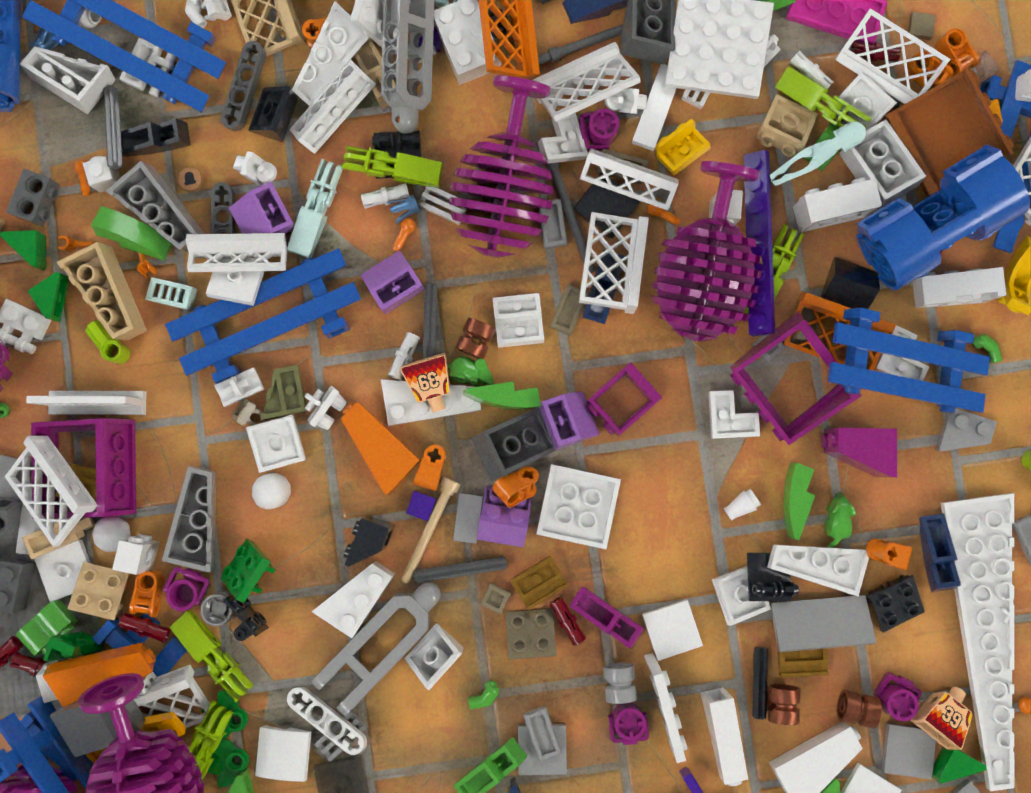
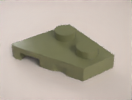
M299 365L274 369L271 378L272 384L266 396L265 408L260 416L261 420L308 412L305 409L306 399L304 397Z

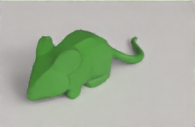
M461 356L447 365L452 381L463 384L471 382V385L479 387L480 382L484 385L494 384L493 376L487 368L484 359L480 358L474 361L469 357Z
M838 492L831 501L830 506L826 507L828 518L825 520V532L828 536L834 538L826 548L835 547L842 539L849 538L852 533L851 516L856 515V512L842 492Z

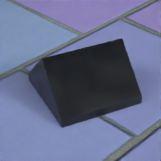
M288 86L263 88L248 131L283 142L298 101L292 89Z
M834 257L821 298L852 309H869L880 291L879 274L874 270Z

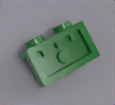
M83 631L52 636L46 645L43 660L50 662L65 658H75L82 654L90 655L92 652L103 650L105 643L98 645L92 639L94 636Z

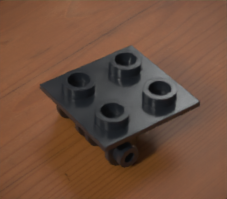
M413 131L412 133L381 132L374 133L372 137L374 150L387 152L391 157L396 158L397 153L421 157L420 131ZM385 175V177L375 176L376 179L394 178L392 175Z
M747 553L748 599L750 602L792 601L791 597L799 593V586L791 582L789 574L767 568L771 553Z
M900 575L899 578L888 581V587L882 584L881 589L878 587L868 591L866 599L869 604H873L882 633L925 612L913 575Z
M233 595L223 599L242 621L234 630L236 640L244 641L252 635L256 637L269 628L265 624L267 623L265 617L250 607L251 602L248 598L244 603L236 600Z

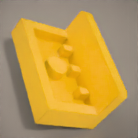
M693 119L680 124L674 132L661 138L655 146L656 158L673 176L711 149L710 143L696 130Z

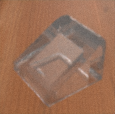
M986 50L979 55L978 66L973 68L980 83L999 70V67Z

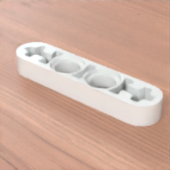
M297 687L288 693L287 703L290 708L346 753L356 755L366 748V736L305 687ZM302 693L303 701L309 703L312 700L313 703H311L308 707L303 702L296 703L297 698L295 694ZM315 706L323 709V717L320 720H316L312 716V710ZM333 721H338L342 725V731L339 735L331 732L330 725ZM348 730H350V733H348L347 736L351 739L358 737V744L360 745V747L352 748L351 740L345 738L342 741L341 738L346 735Z

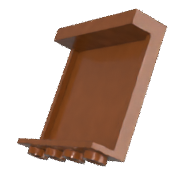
M969 68L884 116V119L888 121L926 175L920 184L926 197L940 190V181L945 177L943 173L945 169L986 144L1001 150L1003 157L1014 153L1012 150L1014 144L1007 134L1004 135L1000 128L1002 126L1000 117L996 113H992L989 107L991 101L985 92H981L978 84H980L979 78L974 71L970 72Z

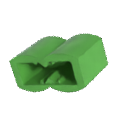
M60 599L54 600L17 632L16 636L34 656L42 653L45 655V648L50 637L72 633L75 630L74 625L78 619Z

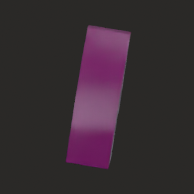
M583 586L569 605L629 649H633L645 631L644 627Z

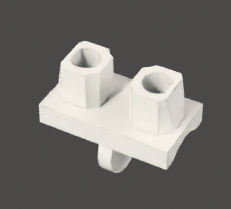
M627 88L604 100L606 107L613 112L637 114V109L646 108L647 95L639 94V89Z
M247 151L245 157L238 155L233 169L240 172L241 175L259 187L272 182L277 175V169L273 164L266 162L255 153Z
M251 368L214 385L224 407L265 390L255 368Z
M333 386L329 387L321 400L319 399L324 392L320 389H317L313 396L309 393H306L304 396L309 400L305 407L306 410L311 412L314 406L317 405L307 419L309 424L314 427L318 425L328 430L335 420L326 414L328 408L332 406L341 411L347 403Z

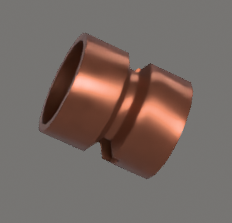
M468 318L463 329L465 335L460 336L455 348L477 359H484L488 350L486 343L492 341L496 329L479 320ZM472 337L479 340L478 344L471 342Z
M770 684L768 686V700L772 704L768 706L767 720L780 725H798L800 723V709L796 705L800 703L801 688L787 684Z
M842 690L837 702L838 720L849 724H856L858 722L860 726L873 729L878 726L882 712L880 698L867 694L859 697L857 692Z

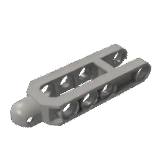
M384 0L381 95L392 108L393 125L401 133H412L416 130L419 121V111L424 110L432 100L434 0H411V3H409V0ZM408 25L410 32V51H408ZM397 27V28H398V32H397V36H396L395 39H394V38H393V32H394L395 28ZM421 36H423V43H422V45L419 47V46H418L419 38H420ZM395 52H397V59L393 63V55ZM407 56H410L409 75H407ZM422 59V67L418 71V63ZM396 76V84L392 87V80ZM407 80H409V92L407 91ZM421 83V92L417 94V87Z
M424 582L414 593H396L322 669L311 683L320 690L347 663L362 680L336 707L346 716L428 631L430 627V610L440 599V588L433 582ZM399 608H406L416 618V626L369 672L353 655Z

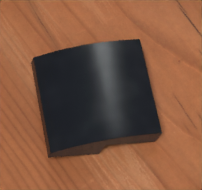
M610 178L611 183H612L613 185H616V186H619V185H620V184H618L616 181H614L612 178ZM591 184L573 210L590 224L591 212L629 218L640 201ZM595 220V226L601 232L609 228L604 221ZM621 224L616 229L619 231L623 224ZM611 231L606 236L613 239L615 234Z

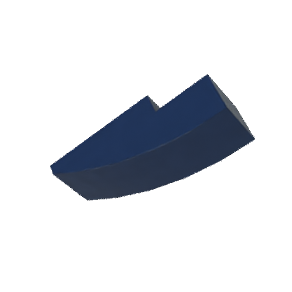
M564 0L562 4L570 23L574 24L609 16L613 10L626 8L627 0Z
M610 253L600 259L607 268L617 263ZM617 254L620 259H623L625 257L623 255ZM599 265L597 266L594 278L604 272ZM620 266L611 271L617 281H619L622 270ZM607 275L597 281L604 291L614 285ZM592 284L588 297L596 298L601 293ZM616 288L608 293L611 300H613ZM586 304L582 318L605 324L610 308Z
M937 514L920 517L921 546L931 593L958 588L961 586L955 566V561L958 559L945 515Z

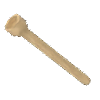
M444 476L440 484L442 486L440 489L442 493L401 578L404 584H408L411 581L413 573L421 560L450 496L457 493L461 486L460 483Z

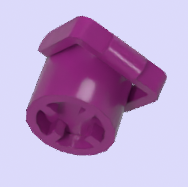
M599 109L593 113H583L579 117L578 122L587 152L591 148L598 151L610 149L609 145L615 141L619 129L618 116L609 109ZM585 119H590L588 129L585 123ZM589 140L594 144L593 146H589Z
M175 567L166 582L163 592L166 593L167 602L170 607L177 611H185L201 605L210 586V581L202 577L200 572L190 568L184 570ZM177 573L184 575L185 578L173 582Z
M887 672L875 689L874 694L880 698L883 712L896 720L909 721L918 712V700L922 692L907 678ZM891 679L895 681L896 684H888V682Z
M635 703L618 704L614 708L612 715H608L610 739L612 742L634 745L638 744V741H645L649 738L647 713L642 712ZM613 724L620 737L614 738Z

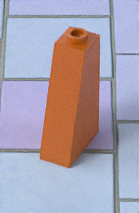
M360 402L350 403L343 410L344 416L341 420L380 488L386 495H390L422 460Z
M142 642L51 663L46 667L43 678L62 707H65L77 701L90 687L108 678L127 673H136L144 677L152 673L156 658L150 648L146 649Z

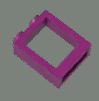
M630 362L587 400L589 403L587 408L595 417L599 415L604 420L603 427L611 435L615 433L619 436L661 400L662 397ZM626 375L648 402L622 425L618 426L596 400Z

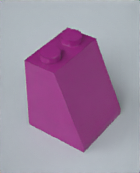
M824 429V434L821 435V447L824 448L825 454L875 477L897 478V429Z

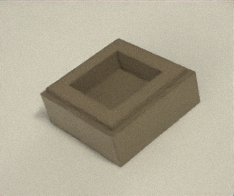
M912 12L909 18L908 33L918 39L931 40L934 34L936 15Z
M490 582L479 605L501 615L511 592Z

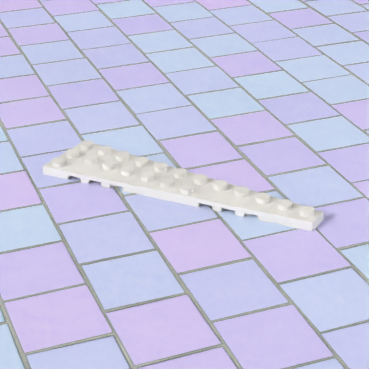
M1014 493L940 503L958 559L955 561V566L961 586L954 589L981 759L987 768L984 771L986 789L989 791L1014 788V733L1012 732V718H1014V708H1012V694H1014V684H1012V670H1014V585L1012 584V571H1014V561H1012V547H1014V538L1012 537Z

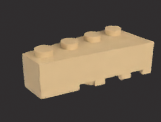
M96 242L56 262L61 269L65 270L69 276L68 279L73 286L79 289L83 295L82 298L96 312V317L113 339L128 341L147 332L112 246Z

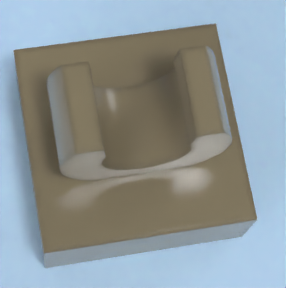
M245 398L239 402L231 417L235 422L243 426L246 422L252 426L256 425V423L250 420V416L253 413L261 416L262 412L251 400Z

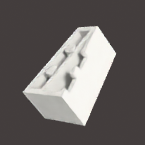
M35 46L20 63L30 79L86 114H89L104 95V88L109 87L116 80L108 65L88 63L85 59L69 58L62 53Z
M1003 267L978 268L965 272L952 270L946 271L941 275H936V272H929L924 277L913 280L915 308L978 304L1006 296Z
M375 561L312 612L350 638H353L395 573Z

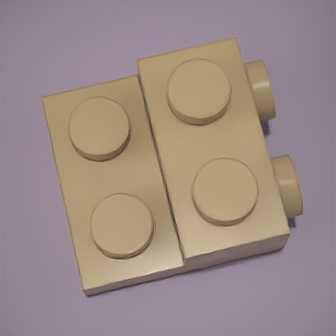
M776 94L755 138L759 139L763 146H774L780 149L784 156H795L805 147L818 113Z

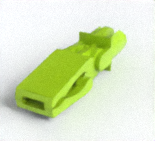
M787 66L785 72L775 85L777 89L811 111L818 109L822 112L821 116L835 126H844L845 124L842 121L846 120L849 123L859 122L866 128V125L848 114L849 111L867 122H870L872 119L836 95L831 97L827 94L828 89L790 66ZM821 101H825L828 105L822 104Z
M346 146L345 151L348 153L344 154L346 162L342 164V169L367 173L369 177L370 175L377 177L392 175L396 182L434 188L440 187L444 166L442 162L403 153H397L396 158L389 156L387 152L374 150L371 147L367 150Z
M783 224L772 247L773 270L775 268L773 274L774 300L784 282L780 277L783 272L787 273L804 236V233L800 232L789 250L797 233L796 229L791 228L782 246H780L788 230V226ZM746 307L743 313L748 314V307Z
M187 610L169 627L197 663L205 661L208 667L207 672L216 681L214 684L219 683L234 702L241 698L240 695L244 696L248 691L247 689H251L254 686L239 668L241 664H238L229 653L222 652L219 649L222 643L192 610Z
M216 701L211 702L201 724L195 727L196 731L192 737L193 742L189 748L190 753L196 759V765L199 766L202 780L214 760L211 757L218 748L223 736L227 734L225 728L233 714L231 710L227 711V708L223 705L219 706V703Z

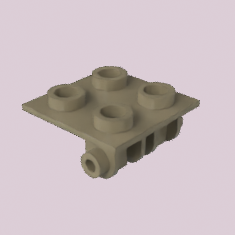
M553 609L505 612L508 660L557 656Z

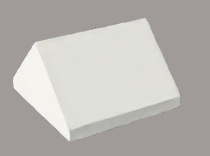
M436 623L404 659L425 688L430 690L461 656L464 647Z

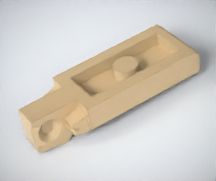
M93 517L80 520L61 545L57 547L52 546L42 530L24 536L22 539L31 560H34L80 540V538L85 536L84 531L94 527L95 522ZM59 522L54 524L56 535L59 533Z

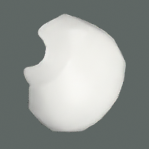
M278 473L264 474L257 478L252 486L254 502L265 510L274 509L286 504L291 495L290 483L286 477Z
M119 516L103 517L94 526L92 532L94 543L105 552H116L119 540L128 539L131 536L128 522Z

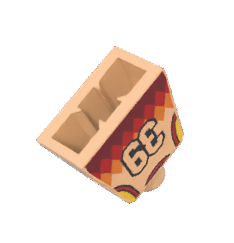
M445 353L404 364L400 367L418 403L428 400L431 412L445 409L442 396L450 393Z
M953 686L949 693H932L911 721L947 750H962L973 715L968 708L961 704L966 693L962 689Z

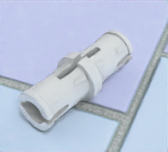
M800 50L789 62L800 73L826 89L834 82L819 69L817 63H812Z
M406 183L389 188L384 186L381 187V190L361 194L365 209L382 204L390 205L387 202L406 199L410 196Z
M406 332L399 351L396 350L394 354L396 358L387 374L388 376L399 381L402 380L403 374L400 367L413 361L412 355L420 341V337Z

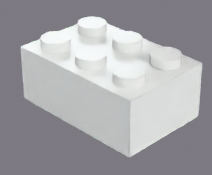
M459 0L434 10V26L440 36L458 84L461 85L489 74L490 72H486L478 1ZM494 54V65L501 66V61Z
M887 120L866 130V136L859 145L845 153L841 149L839 153L856 179L866 177V180H876L882 207L917 188L926 177Z
M866 177L855 179L851 181V184L845 186L842 183L833 184L828 187V190L820 191L819 188L808 190L804 196L799 198V201L793 206L800 233L866 218L882 207L876 180H866Z

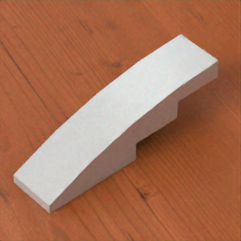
M661 64L646 102V108L643 110L632 140V144L651 151L655 149L676 88L665 86L668 65Z

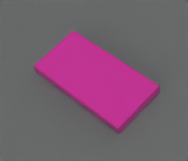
M796 0L795 3L789 5L785 19L849 39L870 8L883 16L888 1ZM872 15L865 24L866 34L877 32L880 28V20ZM863 28L857 36L864 35ZM877 35L867 37L868 43L874 44ZM864 38L854 40L857 42L865 43Z

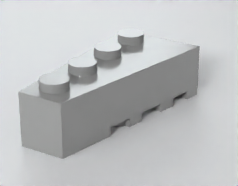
M140 161L106 190L107 193L119 200L126 208L133 211L141 220L153 227L179 250L188 252L186 245L187 234H205L157 170L145 162Z
M194 465L188 466L162 561L205 572H211L215 569L217 471Z

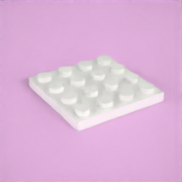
M678 0L673 32L675 36V50L673 52L670 51L665 86L758 99L774 3L755 0Z

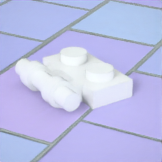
M138 38L131 54L153 66H160V69L168 74L173 72L175 68L174 62L177 57L167 53L165 59L161 58L162 49L146 40ZM124 71L119 78L123 83L141 91H144L147 85L145 82ZM151 87L149 94L158 98L160 90Z
M5 299L0 310V322L4 323L0 329V339L4 344L13 345L20 352L26 351L33 354L37 348L31 344L33 337L42 340L52 320L46 319L44 315L14 301ZM14 328L23 332L20 338L11 335Z

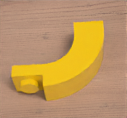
M1029 236L1025 237L1009 261L1004 272L1006 296L998 298V302L1006 305L1011 311L1015 313L1021 312L1026 315L1031 313V237Z

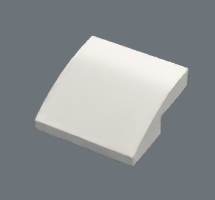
M539 293L493 298L498 348L544 343Z
M267 725L260 727L255 776L284 781H306L311 731L292 727L282 729Z

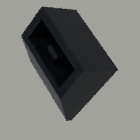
M366 516L360 519V521L357 520L352 534L355 535L354 541L347 545L343 557L347 558L345 565L351 566L387 548L395 525L371 516Z

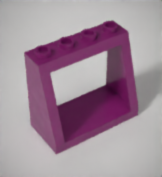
M799 311L777 327L775 334L766 336L730 366L733 372L730 374L732 380L737 386L743 385L747 391L744 395L752 405L756 403L761 410L758 413L766 423L770 421L775 427L772 430L780 442L785 440L788 445L862 396L861 393H845V388L838 384L792 423L787 425L744 369L746 366L798 329L801 330L828 367H830V362L837 363Z
M101 418L31 423V436H48L58 451V432L95 431L97 507L93 512H86L83 517L137 514L135 420ZM31 456L32 467H35V459ZM32 470L31 484H34L35 470ZM43 472L42 484H47V476ZM32 487V501H34V487ZM42 487V501H47V487ZM55 496V502H59V497ZM42 504V515L44 518L47 515V504ZM59 505L54 507V518H59ZM67 507V518H71L74 513Z

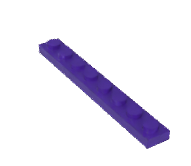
M767 150L744 155V166L760 171L759 178L756 181H744L746 238L755 239L756 247H750L751 252L761 256L763 264L754 263L755 270L762 271L761 279H754V285L759 286L758 293L752 292L750 298L755 300L754 308L748 307V314H751V317L748 319L749 335L752 337L775 334L770 163Z

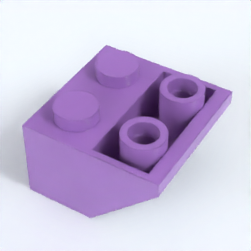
M272 182L249 191L229 207L242 234L285 233L286 235L293 232V222Z
M400 250L360 275L385 315L425 290Z
M583 391L562 394L541 402L539 409L555 451L600 435L592 413L587 408L588 403Z
M486 486L477 540L524 547L532 497L509 508L493 492L491 486Z

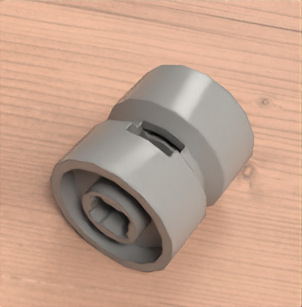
M222 590L208 596L203 601L200 614L207 624L220 626L236 617V614L223 601L224 598L232 595L229 590Z
M612 663L604 665V680L608 682V685L605 686L606 702L623 704L636 701V685L632 683L635 679L634 664Z

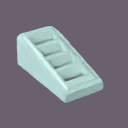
M151 277L145 300L192 312L198 289ZM156 284H159L158 296L153 297ZM165 286H167L168 291L166 298L162 299ZM175 288L177 290L174 301H170L173 289ZM183 290L185 291L182 303H179L181 291Z

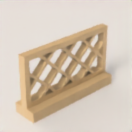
M231 0L245 42L257 41L258 38L266 41L264 46L266 57L295 44L298 47L306 44L292 0H268L267 2L251 0L247 11L240 8L241 0ZM257 2L265 5L261 17L252 14ZM271 8L278 12L275 23L266 20ZM250 17L259 20L254 32L247 29ZM264 23L273 27L268 38L259 35ZM278 29L285 32L287 40L280 43L273 41ZM251 51L250 55L253 57V55H258V52Z

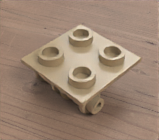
M83 562L67 609L115 621L117 613L121 614L124 608V604L120 603L130 573Z

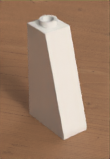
M724 687L700 692L719 777L724 785H740L742 781L748 780L734 698Z
M840 722L773 759L769 764L785 793H820L863 749L858 741L861 739V736L854 726L850 727L847 723Z

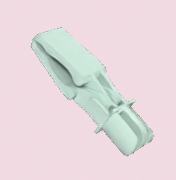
M850 122L833 131L835 138L824 140L799 152L770 175L771 182L777 186L813 171L835 155L838 149L842 148L845 153L859 145L866 136L865 127L859 122ZM813 157L809 165L804 169L787 173L782 178L773 180L778 174L785 173L790 165L798 159Z
M321 159L314 181L310 180L311 185L307 193L306 205L300 208L287 248L288 252L298 254L307 259L312 258L328 218L325 216L327 208L331 206L335 193L337 194L336 187L343 170L341 165L336 166L333 162H328L327 164L325 159Z

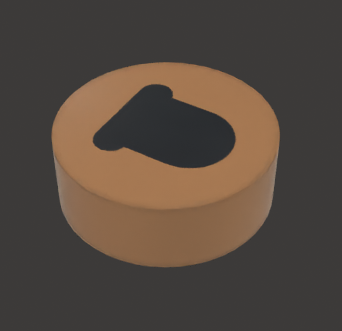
M185 168L178 176V183L187 192H197L202 188L204 179L198 170Z

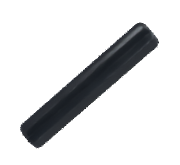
M765 647L754 648L752 716L755 719L761 720L767 717L768 649Z

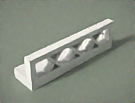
M350 59L295 122L290 131L301 144L315 154L372 90L376 83Z
M592 148L589 151L580 177L581 180L665 210H669L679 184V179ZM590 163L600 166L603 175L597 178L586 175ZM618 172L623 175L625 183L619 186L613 185L609 175ZM627 176L632 177L634 179L628 180ZM638 180L643 181L648 190L638 194L634 192L631 183ZM660 188L670 191L666 203L656 200L653 192Z
M285 233L186 235V245L189 252L188 272L286 271L287 245ZM224 257H230L232 259L228 263L219 262V260H221ZM247 257H254L257 259L252 263H245L243 261ZM271 257H281V262H269L268 259ZM195 258L208 259L204 263L194 264Z

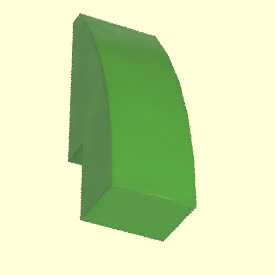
M101 206L91 224L95 235L116 241L122 248L164 261L173 245L153 227Z
M514 382L472 387L463 390V396L492 407L522 410L541 406L538 388L515 391Z
M790 463L784 486V519L788 537L800 540L815 498L814 494L807 492L814 469L799 463Z
M512 737L453 786L458 793H486L506 775L520 766L528 756Z

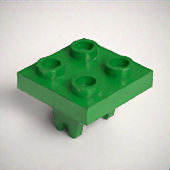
M246 538L244 543L236 550L231 563L223 570L220 579L234 598L244 603L251 591L259 594L262 592L263 589L259 587L257 582L264 571L274 573L276 569L272 567L271 561L255 542Z

